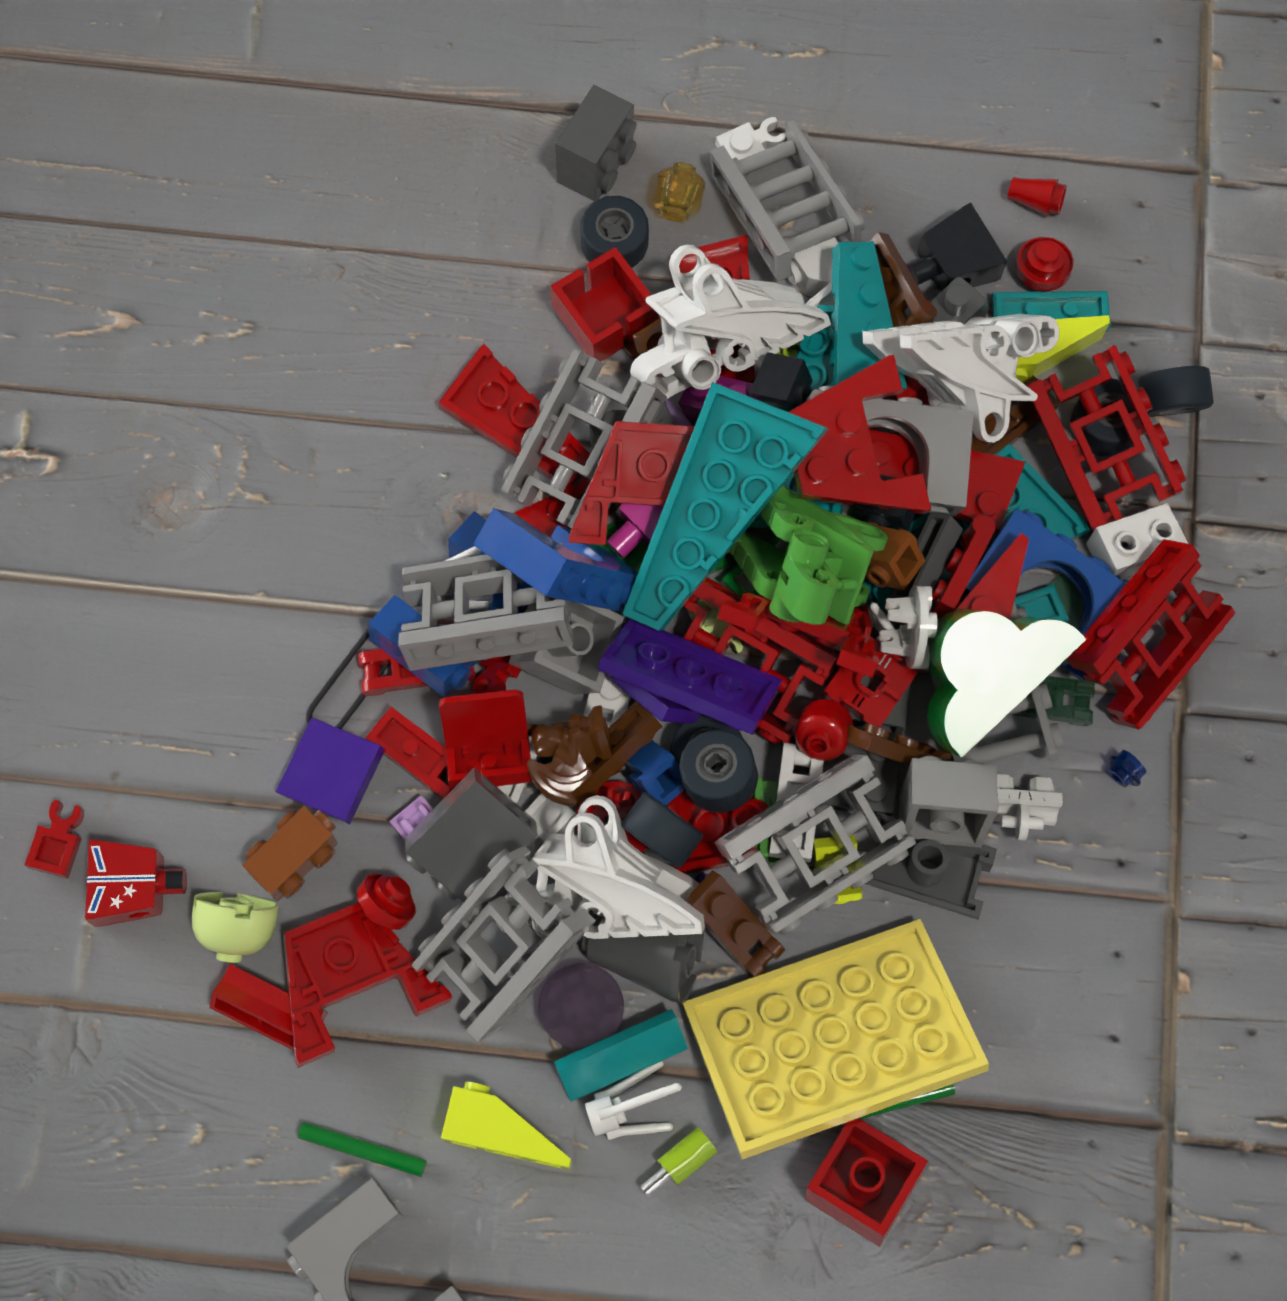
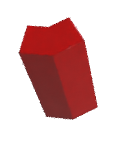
M229 964L222 980L212 992L209 1008L294 1051L289 993L237 966ZM319 1010L321 1018L324 1022L328 1012L324 1010Z

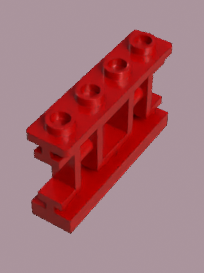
M1116 345L1092 356L1099 375L1064 391L1056 373L1042 381L1039 379L1026 385L1038 396L1036 401H1031L1092 533L1096 527L1123 518L1115 502L1116 500L1151 485L1160 503L1167 498L1182 493L1181 483L1186 481L1178 460L1175 459L1170 462L1164 447L1169 445V441L1161 424L1153 425L1147 411L1152 409V405L1143 387L1136 389L1130 377L1131 374L1135 373V369L1126 351L1119 353ZM1110 363L1134 411L1130 414L1122 399L1102 408L1094 391V388L1111 381L1112 377L1106 366ZM1052 390L1059 404L1079 396L1086 410L1087 416L1070 423V428L1075 437L1071 441H1069L1047 394ZM1117 413L1133 447L1097 463L1082 429ZM1145 435L1168 485L1162 486L1156 472L1136 481L1127 460L1145 453L1146 450L1140 439L1141 436ZM1084 462H1087L1093 476L1113 468L1121 488L1103 496L1109 510L1104 514L1080 465Z
M1163 539L1083 635L1086 640L1066 658L1073 668L1085 671L1083 676L1087 681L1104 685L1109 679L1118 694L1106 708L1111 713L1110 717L1114 723L1138 730L1141 729L1152 718L1156 710L1169 694L1174 691L1177 684L1200 659L1204 651L1217 635L1223 631L1226 624L1235 614L1231 605L1221 603L1224 600L1221 594L1205 590L1198 594L1190 582L1192 577L1201 568V564L1197 560L1200 555L1193 544ZM1173 590L1176 598L1170 604L1165 598ZM1187 611L1190 618L1183 624L1180 618ZM1158 620L1167 634L1150 654L1141 639ZM1124 649L1128 656L1120 664L1116 657ZM1139 670L1142 676L1134 683L1131 677Z
M707 577L684 604L685 608L696 613L684 639L724 655L734 636L767 654L760 670L782 679L778 692L783 694L773 715L787 723L785 724L765 713L758 725L761 728L759 733L776 744H781L782 741L790 743L795 738V730L800 715L788 709V706L805 677L821 686L826 683L829 674L836 666L840 653L819 643L815 638L803 631L791 632L784 630L776 624V621L766 617L761 620L753 632L729 623L720 639L702 629L712 609L699 602V598L720 610L723 601L730 599L735 604L741 601L742 596ZM769 639L813 663L818 668L816 669L803 662L800 664L792 680L781 675L772 668L783 649L770 643Z

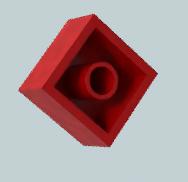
M857 1118L846 1122L806 1189L805 1201L878 1247H881L921 1179L928 1160Z

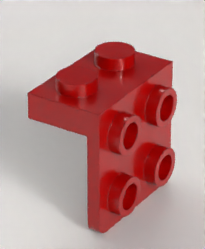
M514 689L445 697L439 701L450 792L474 767L496 786L533 782L527 767V762L531 759L522 691Z

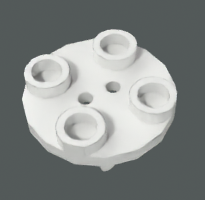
M913 585L908 597L886 599L887 619L902 622L904 625H900V628L896 630H881L879 632L878 640L881 641L880 651L905 656L907 667L910 669L927 670L929 667L930 652L927 641L928 638H935L937 632V614L929 612L932 605L931 586Z

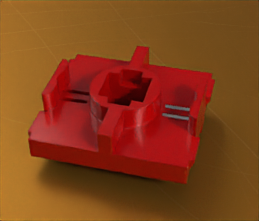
M875 640L876 645L873 654L878 656L879 662L874 674L882 678V682L876 691L873 692L860 683L865 675L841 666L825 689L824 694L834 701L841 703L859 719L881 727L919 671L907 667L905 659L900 655L881 652V643ZM858 696L854 704H852L855 697ZM863 699V702L861 703V705H860L859 707H857L858 704L860 703V701Z

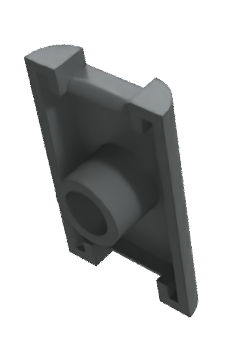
M880 812L876 813L881 826L893 819H899ZM933 840L916 842L915 845L907 849L909 853L907 857L891 866L883 864L872 871L873 878L865 883L868 886L979 920L984 901L974 899L981 870L990 872L997 849L982 845L981 848L944 845ZM876 842L875 848L881 845L882 843ZM919 860H928L936 868H926L920 864Z

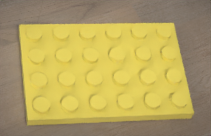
M921 919L683 1003L687 1020L742 1160L989 1071V1062Z

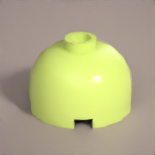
M223 892L196 894L192 911V929L196 939L203 947L217 952V960L230 963L241 962L242 955H251L259 952L267 946L273 937L279 906H276L274 901L246 894H237L236 898H222Z

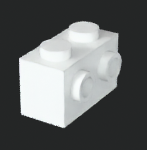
M1166 503L1096 527L1086 545L1092 556L1101 559L1110 567V573L1121 580H1130L1163 539L1187 544L1188 542L1169 504Z

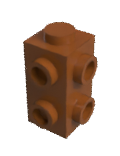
M866 522L884 531L888 536V541L884 550L874 551L864 581L872 582L878 587L883 588L887 586L904 591L926 561L917 545V539L907 530H896L879 526L873 522Z
M305 806L298 812L295 810L290 811L279 821L276 827L278 831L267 842L265 840L257 842L246 854L247 861L242 866L276 902L283 897L288 899L297 893L305 883L303 877L314 866L317 869L323 867L335 854L333 848L338 842L331 832L336 827L320 810L314 815Z

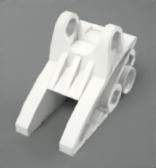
M683 245L674 251L669 261V269L675 287L648 296L645 300L661 316L663 335L659 339L657 347L641 354L634 360L630 373L632 377L639 381H644L659 389L667 398L691 386L700 390L708 389L712 382L716 383L718 381L722 365L731 371L739 372L755 365V360L763 361L767 352L776 354L780 352L779 347L786 349L803 340V335L811 336L830 326L831 322L828 314L823 310L805 305L802 294L796 289L774 282L731 278L722 267L717 264H711L699 248L694 245ZM688 254H695L697 257L695 268L691 272L681 273L679 265L682 258ZM738 344L742 348L738 350L739 356L734 359L730 355L734 353L733 347ZM709 349H711V350H715V349H716V353L713 354V355H711V352H710Z
M1013 314L990 318L974 317L965 325L961 322L938 321L863 331V344L880 360L889 355H894L898 371L918 380L926 388L930 406L937 407L938 404L953 403L960 405L963 411L974 412L973 433L976 438L984 442L993 443L999 441L1008 430L1011 401H1036L1038 397L1034 391L1016 378L1018 357H1030L1035 353L1049 351L1056 345L1059 339V327L1055 319L1051 316ZM992 413L996 419V426L994 431L988 435L985 430V418Z
M596 795L586 799L578 810V814L568 823L565 834L551 833L531 859H534L539 865L537 868V884L532 886L551 907L569 898L574 904L571 908L575 913L582 909L589 913L591 909L597 915L605 917L601 920L599 926L592 925L583 935L587 938L604 939L609 938L610 935L613 938L639 937L640 934L644 937L668 936L670 932L673 935L702 934L704 931V915L684 901L699 883L668 864L641 853L628 842L624 828L621 826V819L615 804L604 796ZM591 805L604 807L609 815L608 823L604 825L599 817L587 813V808ZM578 824V835H574V827ZM548 876L555 879L553 884H547ZM507 892L504 898L511 906L515 905L517 907L519 903ZM532 917L526 922L543 939H546L559 924L558 922L543 931ZM496 922V924H497V926L500 928V930L503 931L504 933H506V932L498 925V923Z

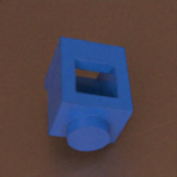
M653 740L641 747L626 762L629 771L632 773L628 777L634 787L641 794L644 792L651 794L664 805H667L685 790L679 764L675 757Z

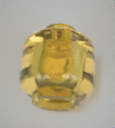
M675 162L673 167L664 168L659 172L652 203L659 210L660 217L669 221L684 223L690 217H694L699 213L706 183L703 177L695 172L696 168L693 165Z

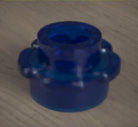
M1122 750L1117 756L1111 755L1109 757L1111 767L1108 769V772L1116 782L1123 787H1127L1129 784L1133 786L1141 785L1140 779L1147 771L1134 755L1126 750Z

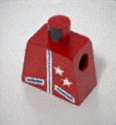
M89 840L85 920L94 927H103L159 916L163 911V895L186 893V870L164 869V856L157 849L101 840Z

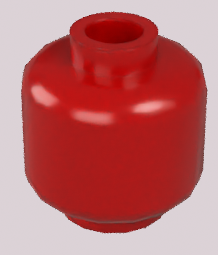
M818 699L810 702L803 709L795 730V739L799 749L808 757L819 761H829L838 758L846 750L848 744L846 742L848 737L847 724L853 726L852 716L847 708L834 700Z

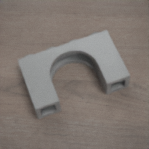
M822 386L818 390L814 389L806 399V402L833 386ZM910 397L900 398L898 401L882 398L862 401L868 428L886 427L893 429L907 438L914 447L919 461V474L923 473L931 505L929 513L956 516L965 509L974 412L963 411L960 405L953 403L938 404L937 407L922 405L920 399Z
M371 1178L286 1245L292 1254L287 1259V1262L301 1281L309 1277L318 1290L313 1295L315 1301H354L350 1290V1272L356 1256L364 1246L402 1217V1214L379 1183ZM451 1286L434 1301H465V1299L455 1286Z

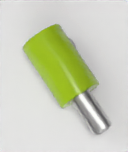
M696 1127L657 1160L662 1168L640 1186L642 1192L664 1174L667 1175L644 1193L647 1197L654 1195L670 1180L677 1186L680 1185L718 1153L699 1127Z

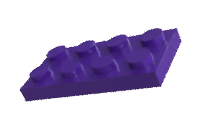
M631 618L601 656L598 667L599 671L607 673L619 681L633 684L651 692L657 697L671 700L697 714H704L727 724L735 730L744 731L753 735L776 697L782 679L665 630L658 631Z

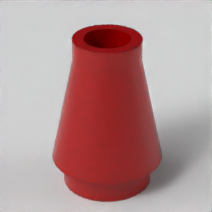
M1013 177L1007 198L1048 217L1050 213L1059 215L1064 203L1067 185L1059 183V179Z

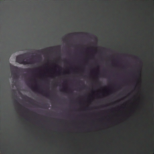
M577 963L559 969L546 981L539 997V1016L546 1033L556 1043L571 1050H581L614 1035L623 1019L624 1000L618 983L607 971L592 964Z

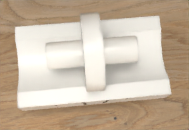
M997 774L998 812L994 819L995 822H1000L1001 827L1015 828L1016 840L1026 841L1029 829L1043 830L1044 825H1056L1058 811L1063 804L1062 793L1054 791L1051 778L1035 777L1029 780L1027 790L1014 789L1012 777L1006 774Z

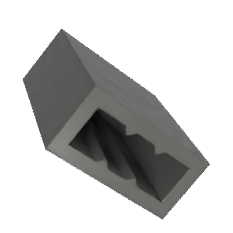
M474 767L405 838L406 859L418 872L424 874L427 871L438 880L437 885L448 898L452 900L459 898L464 903L467 899L464 895L467 888L479 878H485L491 871L488 867L489 862L504 849L512 852L520 847H527L538 836L536 821Z

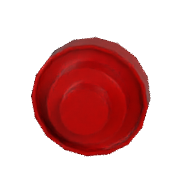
M1038 237L1024 243L1020 248L1015 269L1018 278L1024 285L1037 291H1053L1064 286L1070 278L1074 259L1071 251L1064 243L1055 238Z
M373 873L368 875L358 886L356 891L357 900L365 915L375 924L389 929L400 930L405 928L414 918L416 908L412 899L411 889L402 878Z

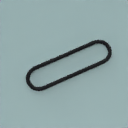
M368 628L310 704L306 713L307 723H309L316 706L369 637ZM390 664L380 667L381 676ZM361 693L335 727L342 729L366 696Z

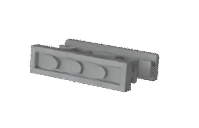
M576 348L573 349L570 356H566L561 362L558 369L559 378L552 391L547 392L543 397L539 407L540 415L534 426L525 432L521 441L522 449L515 463L513 462L507 467L503 475V486L501 488V492L529 507L532 505L539 489L565 502L556 521L572 528L586 492L581 501L564 493V490L574 471L592 480L613 428L612 425L601 420L610 401L613 400L629 408L622 421L654 423L667 398L656 387L644 381L641 382L632 376L622 394L596 382L604 364ZM580 384L597 392L587 412L570 405ZM576 418L602 431L585 466L558 453ZM543 455L560 463L550 484L533 477Z
M487 554L421 564L402 569V578L405 583L403 594L410 607L422 606V621L402 624V632H399L398 646L410 671L573 646V631L569 622L571 621V613L566 600L550 601V597L545 596L534 587L517 590V583L525 581ZM455 593V600L437 603V596ZM503 593V609L469 614V598ZM536 604L537 611L518 614V606ZM454 617L455 624L437 626V619Z
M851 755L714 841L721 855L727 858L733 872L740 874L754 865L772 897L754 907L757 914L761 916V922L765 929L773 933L780 931L781 934L792 931L803 922L802 916L813 909L821 911L833 905L838 900L836 894L849 886L854 889L864 885L873 878L872 871L883 864L891 866L900 862L908 856L907 849L916 844L913 836L906 832V826L902 820L893 819L881 826L864 797L866 793L881 784L878 777L872 773L875 768L867 755ZM858 780L860 781L846 790L857 811L842 821L839 820L830 805L823 804L813 810ZM824 820L842 852L813 871H810L793 839ZM789 825L775 835L786 854L782 859L768 866L759 850L752 849L742 855L747 850ZM866 826L873 840L882 844L861 857L849 836ZM796 871L803 885L812 889L789 903L778 881Z
M526 846L512 852L504 849L489 862L488 867L491 871L485 878H479L467 888L464 893L467 897L466 901L462 905H457L442 918L441 923L444 927L439 933H433L418 947L421 954L411 965L417 972L426 968L429 972L426 977L431 983L447 974L471 1002L459 1015L464 1021L468 1019L472 1021V1024L466 1031L477 1043L503 1027L596 922L585 909L575 913L571 908L574 904L569 898L555 904L553 907L548 904L528 881V878L539 865L534 859L531 861L526 859L531 853ZM504 886L519 905L514 909L503 896L491 902L489 901ZM532 917L543 931L559 922L556 928L532 954L542 940L526 922ZM493 919L518 946L505 963L480 936ZM457 942L472 960L467 964L456 951L445 957L443 956ZM484 973L495 986L510 978L507 984L485 1008V1005L495 994L480 979V975Z

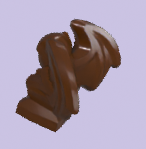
M602 705L593 707L588 717L581 714H570L568 722H558L556 724L527 723L528 735L532 736L531 741L536 749V755L541 757L553 756V760L549 764H541L532 759H529L527 762L528 771L534 785L547 799L566 806L575 805L577 799L573 795L584 788L594 777L592 770L587 764L592 762L596 756L603 760L612 759L610 732Z

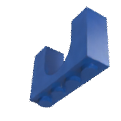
M495 508L492 509L473 544L547 597L620 612L624 611L638 575V571L600 545L569 543L571 528L557 525L552 536L548 537L518 515Z
M1015 509L1005 519L999 531L985 549L961 598L964 600L1020 533H1023L1029 538L1021 575L1031 569L1048 568L1067 576L1075 584L1081 595L1083 615L1077 630L1084 635L1129 580H1121L1110 573V567L1101 559L1094 556L1087 557L1078 551L1076 543L1069 537L1060 533L1055 535L1043 527V521L1034 513ZM1067 659L1059 665L1088 686L1094 683L1087 681L1083 676L1085 671L1073 668Z
M474 511L448 538L450 558L474 547L473 544L486 519ZM481 552L480 554H478V555H476V556L485 555V553H484V552ZM527 582L517 583V590L532 587ZM503 593L492 594L493 601L488 611L503 609ZM394 595L369 621V639L409 670L398 646L399 632H402V624L421 622L422 615ZM528 605L518 606V614L523 613ZM479 660L410 672L445 698L453 688L459 690L465 685L472 674L470 669Z

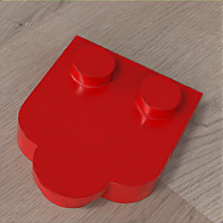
M684 790L668 803V807L703 834V839L681 868L675 866L674 868L684 874L729 867L730 863L727 858L721 855L714 841L764 811L769 806L761 800L750 798L748 802L736 810L725 813L708 812L695 805L686 793V790ZM755 846L744 852L742 855L746 854L752 849H755Z

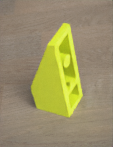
M1109 315L1055 319L1059 327V339L1056 345L1046 352L1035 353L1030 357H1018L1016 378L1024 383L1033 375L1035 377L1102 340L1110 324Z
M465 1082L464 1088L453 1086L441 1139L444 1142L570 1171L571 1158L497 1096L490 1095L491 1087L474 1082Z

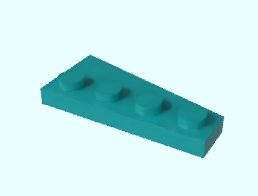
M874 241L839 242L832 249V295L835 297V311L831 314V329H834V348L831 350L830 366L834 367V381L830 386H835L880 361L863 344V331L893 327ZM898 371L902 385L900 393H902L907 386L904 374Z

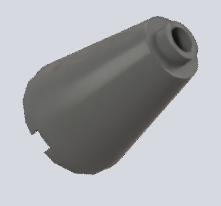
M602 919L596 920L593 926H599ZM704 931L702 934L673 935L670 932L668 936L644 937L640 934L639 937L613 938L610 935L609 938L592 939L583 936L582 950L587 952V958L590 962L672 1002L685 1003L691 994L697 976L691 975L695 961H701Z

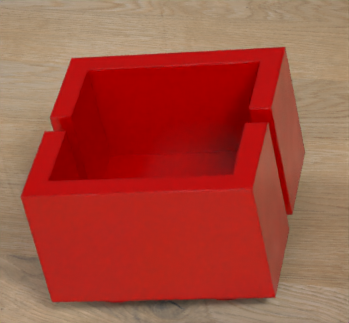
M616 247L586 264L589 291L585 292L584 273L580 268L550 286L552 308L586 355L592 356L600 362L623 349L624 339H627L630 344L633 343V335L659 319V314L645 301L648 296H651V293Z

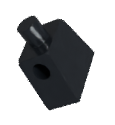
M969 203L931 228L921 237L918 248L920 259L908 264L907 268L917 285L933 279L940 292H942L957 277H962L973 288L998 281L1002 277L1007 260L972 203Z

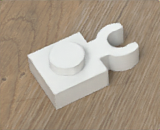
M770 117L765 119L757 130H753L748 122L716 136L715 145L717 148L724 145L732 159L736 157L738 160L786 142V134L781 133L778 136H771L768 133L777 128L776 117Z
M541 793L525 810L536 821L538 836L527 846L531 853L526 859L531 861L539 850V845L543 841L545 842L551 833L565 834L568 823L577 815L569 806L555 803Z

